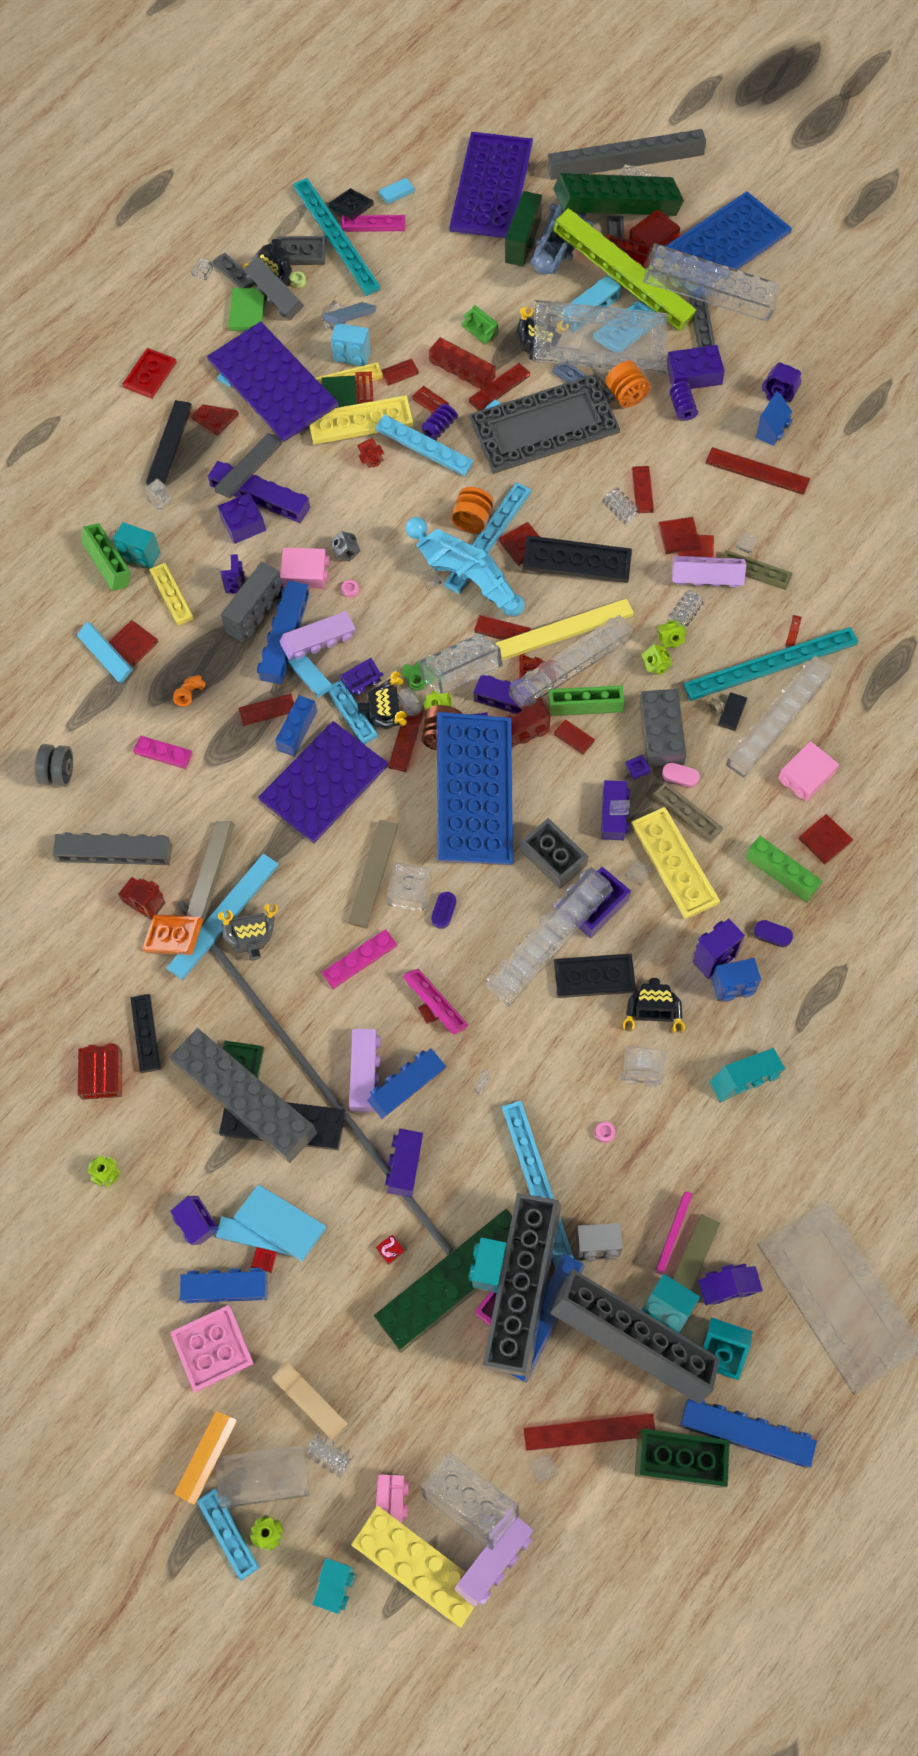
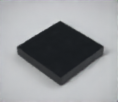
M351 188L329 202L330 209L350 220H354L374 206V200Z

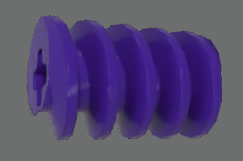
M687 381L677 382L671 387L669 392L676 416L682 421L691 420L698 415L697 406L691 393L692 390Z
M441 404L427 418L426 422L422 424L421 428L424 435L437 441V438L441 437V433H444L450 427V424H453L454 420L458 419V414L451 406Z

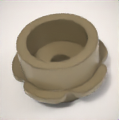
M711 698V701L708 703L709 711L713 715L724 712L725 706L723 701Z

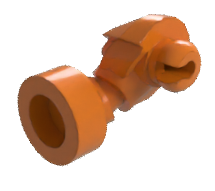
M196 675L187 678L181 688L175 690L173 701L177 706L186 707L192 702L191 692L197 688L203 690L205 681L201 680L202 676Z

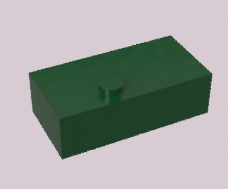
M523 191L505 238V263L524 267L530 248L533 249L534 238L541 222V194Z
M650 1429L638 1430L634 1477L716 1488L728 1487L730 1440Z

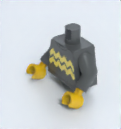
M265 904L266 916L264 913L233 918V913L230 910H226L227 916L224 918V913L219 912L218 918L223 921L221 925L224 940L235 948L237 953L248 952L251 961L260 959V950L270 941L274 929L275 917L273 914L278 911L276 904H273L272 911H269V904Z

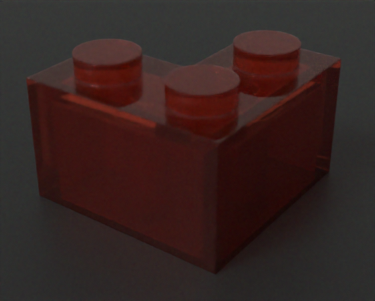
M131 877L118 893L123 903L151 921L153 916L157 915L166 903L163 893L159 890V885L153 881L148 882L145 879L139 878L137 880Z

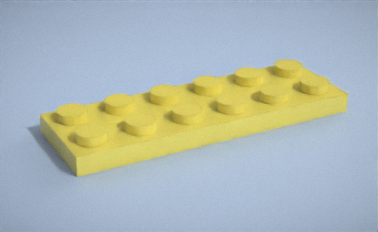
M407 395L335 408L309 425L313 445L379 433L376 431V426L384 414L408 427H413Z
M665 807L631 822L634 832L685 920L720 903L719 898Z
M377 1505L351 1545L462 1628L474 1607L457 1593L454 1588L466 1572Z

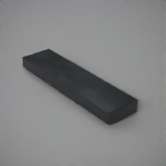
M145 994L130 997L140 1072L142 1074L161 1070L151 995Z

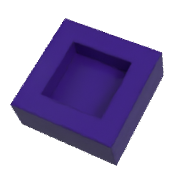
M643 755L625 763L633 780L651 772Z

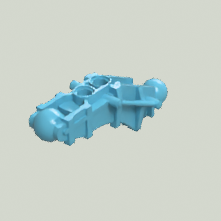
M413 517L407 521L405 527L407 535L412 539H418L419 543L416 546L420 549L431 567L436 571L457 573L460 577L462 576L464 581L471 579L482 589L481 593L484 597H487L490 602H495L499 609H502L508 616L516 617L521 615L525 608L523 598L514 593L505 580L506 577L487 551L484 552L483 549L480 550L439 529L427 535V524L423 518Z

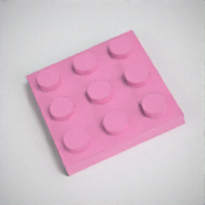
M230 1305L170 1332L194 1393L254 1365Z

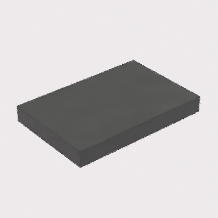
M278 236V239L281 241V247L290 254L291 265H325L326 236Z

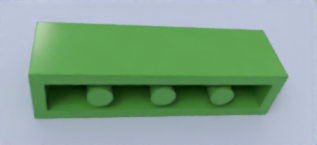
M100 523L83 526L81 542L111 590L114 591L128 587L131 572Z
M623 685L549 689V715L623 712Z
M759 836L749 847L745 857L747 860L806 903L819 890L822 883L820 878L762 836Z

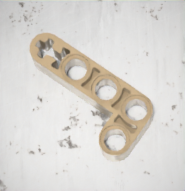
M287 1361L271 1377L331 1440H334L348 1425Z

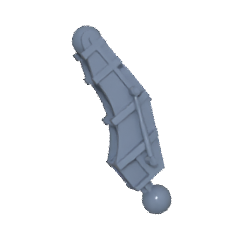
M560 203L558 206L550 205L549 209L551 212L541 239L538 238L535 242V245L538 246L530 264L540 275H555L563 259L572 260L574 257L572 252L575 248L567 241L554 236L553 228L555 222L564 213ZM576 213L581 219L589 223L591 227L593 226V222L586 219L587 213Z

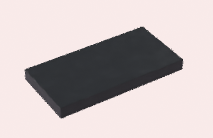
M632 954L554 959L557 998L625 994L636 991Z

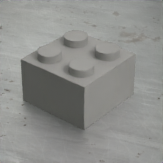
M620 1223L578 1225L576 1232L578 1259H583L584 1262H592L596 1260L595 1258H604L605 1261L616 1260V1257H620L623 1249Z

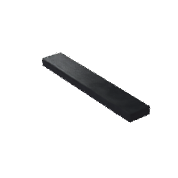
M175 400L146 480L147 486L164 488L192 409L191 403Z

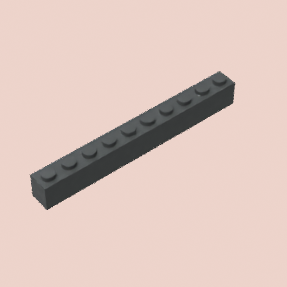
M703 129L549 153L547 169L550 179L555 180L558 179L560 173L592 174L703 156L706 138Z

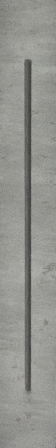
M182 900L177 906L186 916L189 907ZM215 942L211 946V950L333 1108L344 1109ZM346 1111L344 1120L346 1125L385 1175L387 1173L391 1174V1168ZM402 1196L447 1255L452 1252L453 1248L413 1197Z

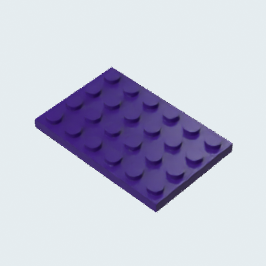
M332 721L258 796V799L312 843H315L389 765L382 757L336 722Z

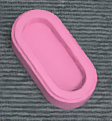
M676 763L666 764L662 771V776L666 781L688 788L695 787L700 778L698 771Z

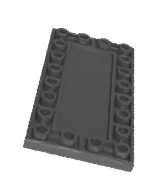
M596 374L469 414L470 422L492 474L620 433V427Z

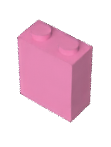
M283 548L281 565L282 586L285 587L288 580L308 584L309 588L325 589V582H328L326 567L330 565V557L326 556V549Z
M810 741L781 770L779 779L784 786L791 788L799 798L807 802L836 774L840 764Z

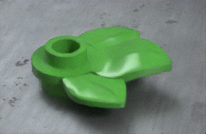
M422 659L414 666L405 664L402 673L408 680L409 688L419 691L425 685L436 681L439 670H429L425 659Z

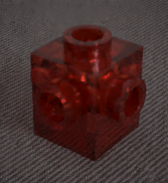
M373 437L357 445L361 453L358 456L362 464H366L369 468H374L384 461L382 456L384 451L380 444L377 445Z

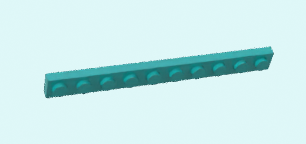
M305 178L293 183L295 191L365 296L380 291L379 283L309 179Z
M848 627L685 682L683 688L691 702L856 646L858 640L852 628Z

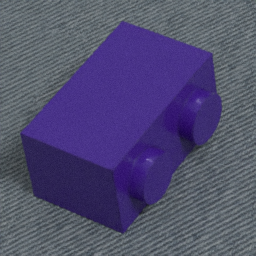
M198 1195L187 1196L170 1210L175 1224L181 1228L184 1233V1239L190 1245L202 1244L219 1230Z

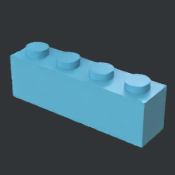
M608 275L598 280L594 286L588 288L581 296L576 297L573 302L561 309L560 321H563L562 325L565 327L566 324H569L568 330L574 334L620 298L621 286Z

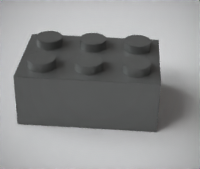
M549 818L520 841V851L559 889L587 866L588 855Z

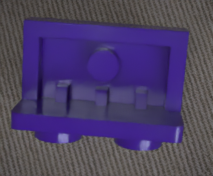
M238 554L230 555L231 570L220 571L225 593H237L243 586V582H246L243 562L239 561Z
M370 657L339 677L351 695L353 693L359 695L366 690L365 686L371 683L374 686L382 681L380 677L384 674L383 672L380 673Z

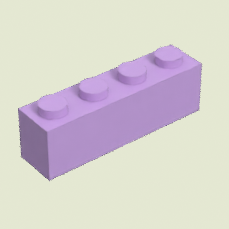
M673 556L672 582L678 585L693 583L697 586L704 584L721 586L723 584L730 587H739V585H744L746 562L745 559Z
M347 611L283 634L280 644L289 661L292 659L299 660L308 653L315 654L324 647L331 648L340 641L347 642L351 640L356 628Z
M352 1029L349 1104L351 1112H375L367 1100L371 1096L369 1092L376 1086H380V1074H376V1067H380V1055H377V1048L381 1047V1036H377L376 1029Z
M512 1513L461 1578L454 1590L474 1608L478 1603L483 1605L491 1595L488 1591L493 1584L497 1587L505 1577L502 1572L506 1566L511 1569L519 1557L516 1553L519 1549L525 1550L531 1543L532 1539L529 1536L534 1530Z

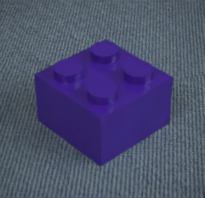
M250 493L218 505L220 518L234 544L266 531L264 518Z

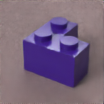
M733 1264L721 1268V1272H708L705 1274V1278L698 1280L705 1306L720 1304L734 1298L748 1297L763 1291L756 1266L747 1267L746 1264L737 1266Z

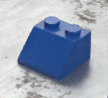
M779 392L775 393L761 414L756 438L772 446L775 445L777 440L780 441L782 439L785 428L788 429L792 423V410Z

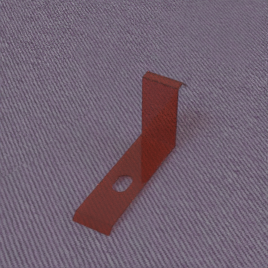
M793 615L785 646H795L802 619L801 616Z
M426 1003L418 1007L427 1024L439 1019V1017H434Z

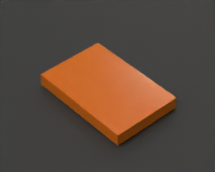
M154 915L142 950L146 953L192 955L203 919L195 916Z

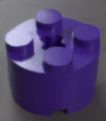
M781 362L777 363L771 368L762 384V391L766 393V398L771 401L775 393L779 392L785 402L790 403L801 385V372Z

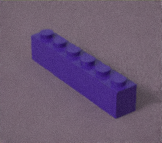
M217 461L208 474L210 486L215 488L234 467L228 463ZM252 475L233 495L238 498L250 493L257 506L300 524L310 509L309 498L306 495L296 493L287 487L279 486L273 481L264 480L258 475Z

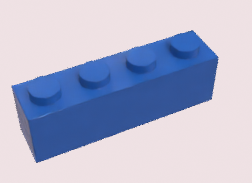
M432 1048L427 1052L424 1050L419 1052L414 1057L416 1060L412 1064L408 1061L400 1068L401 1072L398 1075L391 1074L384 1080L386 1082L384 1086L380 1087L378 1085L369 1092L371 1096L367 1102L381 1119L385 1118L446 1068V1065Z
M250 1268L249 1272H241V1269H229L228 1273H220V1270H208V1273L199 1274V1271H187V1274H181L180 1301L183 1304L267 1300L268 1274L262 1271V1268Z

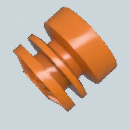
M631 360L616 365L608 373L605 381L611 393L614 394L616 400L624 408L632 407L641 402L647 396L651 387L639 367Z
M477 487L462 488L451 514L452 523L458 529L467 533L476 534L483 532L494 506L492 496Z

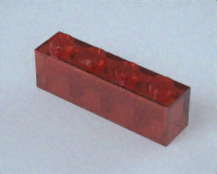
M441 337L429 349V362L439 366L448 373L454 374L461 380L469 382L476 388L485 391L496 377V366Z

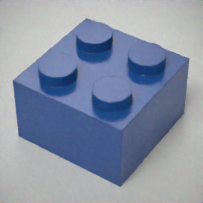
M755 958L717 965L715 967L711 980L717 1001L723 1000L728 1002L734 1000L735 997L743 996V998H747L756 993L761 977Z

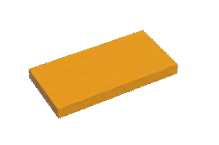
M218 1411L215 1412L174 1494L193 1505L196 1503L236 1424L235 1419Z

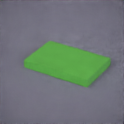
M233 288L228 325L229 331H246L260 321L263 323L266 294L262 295L256 288Z

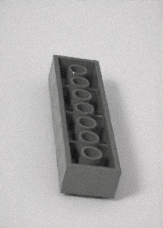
M199 1028L170 1056V1059L177 1068L289 1164L317 1134L313 1124Z
M520 1193L516 1195L483 1360V1366L488 1370L524 1377L530 1376L562 1207L559 1200Z
M574 1269L562 1280L550 1314L698 1404L713 1391L720 1358Z

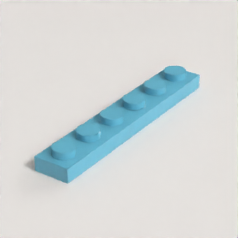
M385 414L376 426L377 432L464 477L473 465L472 459Z

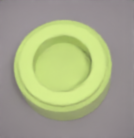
M293 272L289 277L290 285L294 288H301L306 284V277L302 272Z

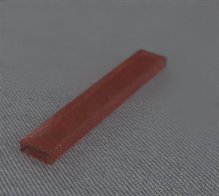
M713 447L706 459V464L802 495L805 494L810 482L808 477Z
M653 1413L527 1427L523 1428L526 1451L637 1439L638 1430H655Z

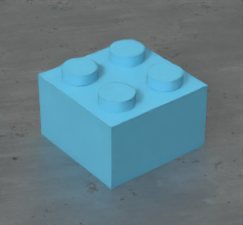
M341 323L335 324L331 336L333 360L356 366L366 365L371 352L369 329Z

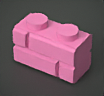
M378 1475L376 1506L378 1505L403 1524V1519H407L408 1505H404V1495L409 1494V1481H405V1476Z

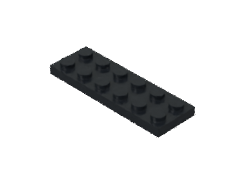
M527 535L523 570L628 583L632 548Z
M286 1102L313 1124L317 1131L315 1137L305 1147L339 1151L346 1114L345 1109ZM224 1108L219 1131L220 1136L263 1141Z

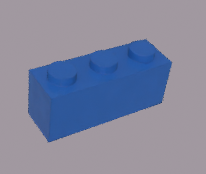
M298 695L275 739L278 751L291 756L296 755L317 713L314 700Z

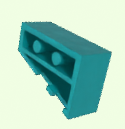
M771 1048L725 1065L709 1082L721 1103L749 1089L757 1088L767 1081L773 1082L781 1077L779 1074L785 1070V1067L775 1049Z

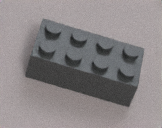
M261 561L221 613L226 634L243 643L252 636L255 627L261 624L264 615L272 609L276 599L281 597L283 586L279 570Z
M678 689L641 691L640 711L648 766H665L668 763L684 765L686 747Z

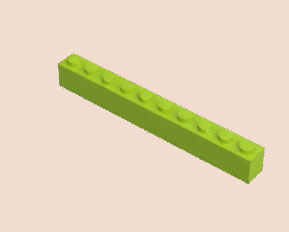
M568 208L556 220L553 228L555 233L653 311L661 315L677 330L681 332L692 320L696 309L691 304L683 300L677 293L668 288L666 284L658 280L652 273H649L639 263L629 257L627 253L620 250L614 243L591 227L589 223L581 219L575 212Z

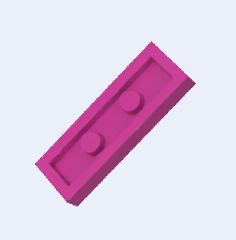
M141 735L133 750L135 755L183 769L187 768L193 754L189 749Z

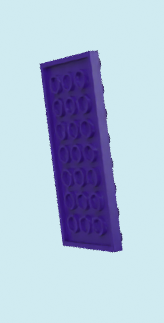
M471 131L449 226L450 232L506 238L523 193L533 138Z
M261 321L207 356L208 361L225 377L230 385L283 442L338 407V402Z

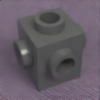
M341 531L331 540L333 551L338 559L350 562L360 552L357 538L352 533Z

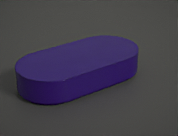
M442 892L437 898L431 920L433 926L438 929L448 927L456 907V897L453 893Z
M767 920L757 922L754 928V934L759 940L779 947L789 946L793 939V933L789 928Z

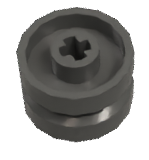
M51 744L40 745L35 761L37 783L40 785H51L54 783L55 786L67 787L73 773V752L71 747L59 745L55 748Z

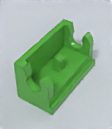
M476 305L463 316L466 320L462 323V326L483 344L486 345L498 335V323Z

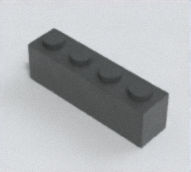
M258 255L244 269L248 274L246 278L252 284L256 283L258 285L256 289L262 295L266 294L268 296L267 301L273 307L276 305L279 308L277 311L283 318L287 316L291 320L304 307L302 302Z

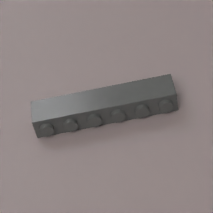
M64 832L55 835L53 856L57 862L170 865L172 843L169 837L164 835H156V837L144 834L137 836L119 834L116 836L101 833L100 835L81 833L80 835Z

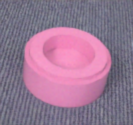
M354 580L343 582L341 585L342 594L346 598L356 597L359 593L358 583Z
M604 1121L596 1126L595 1136L598 1141L609 1143L614 1139L616 1130L613 1124Z

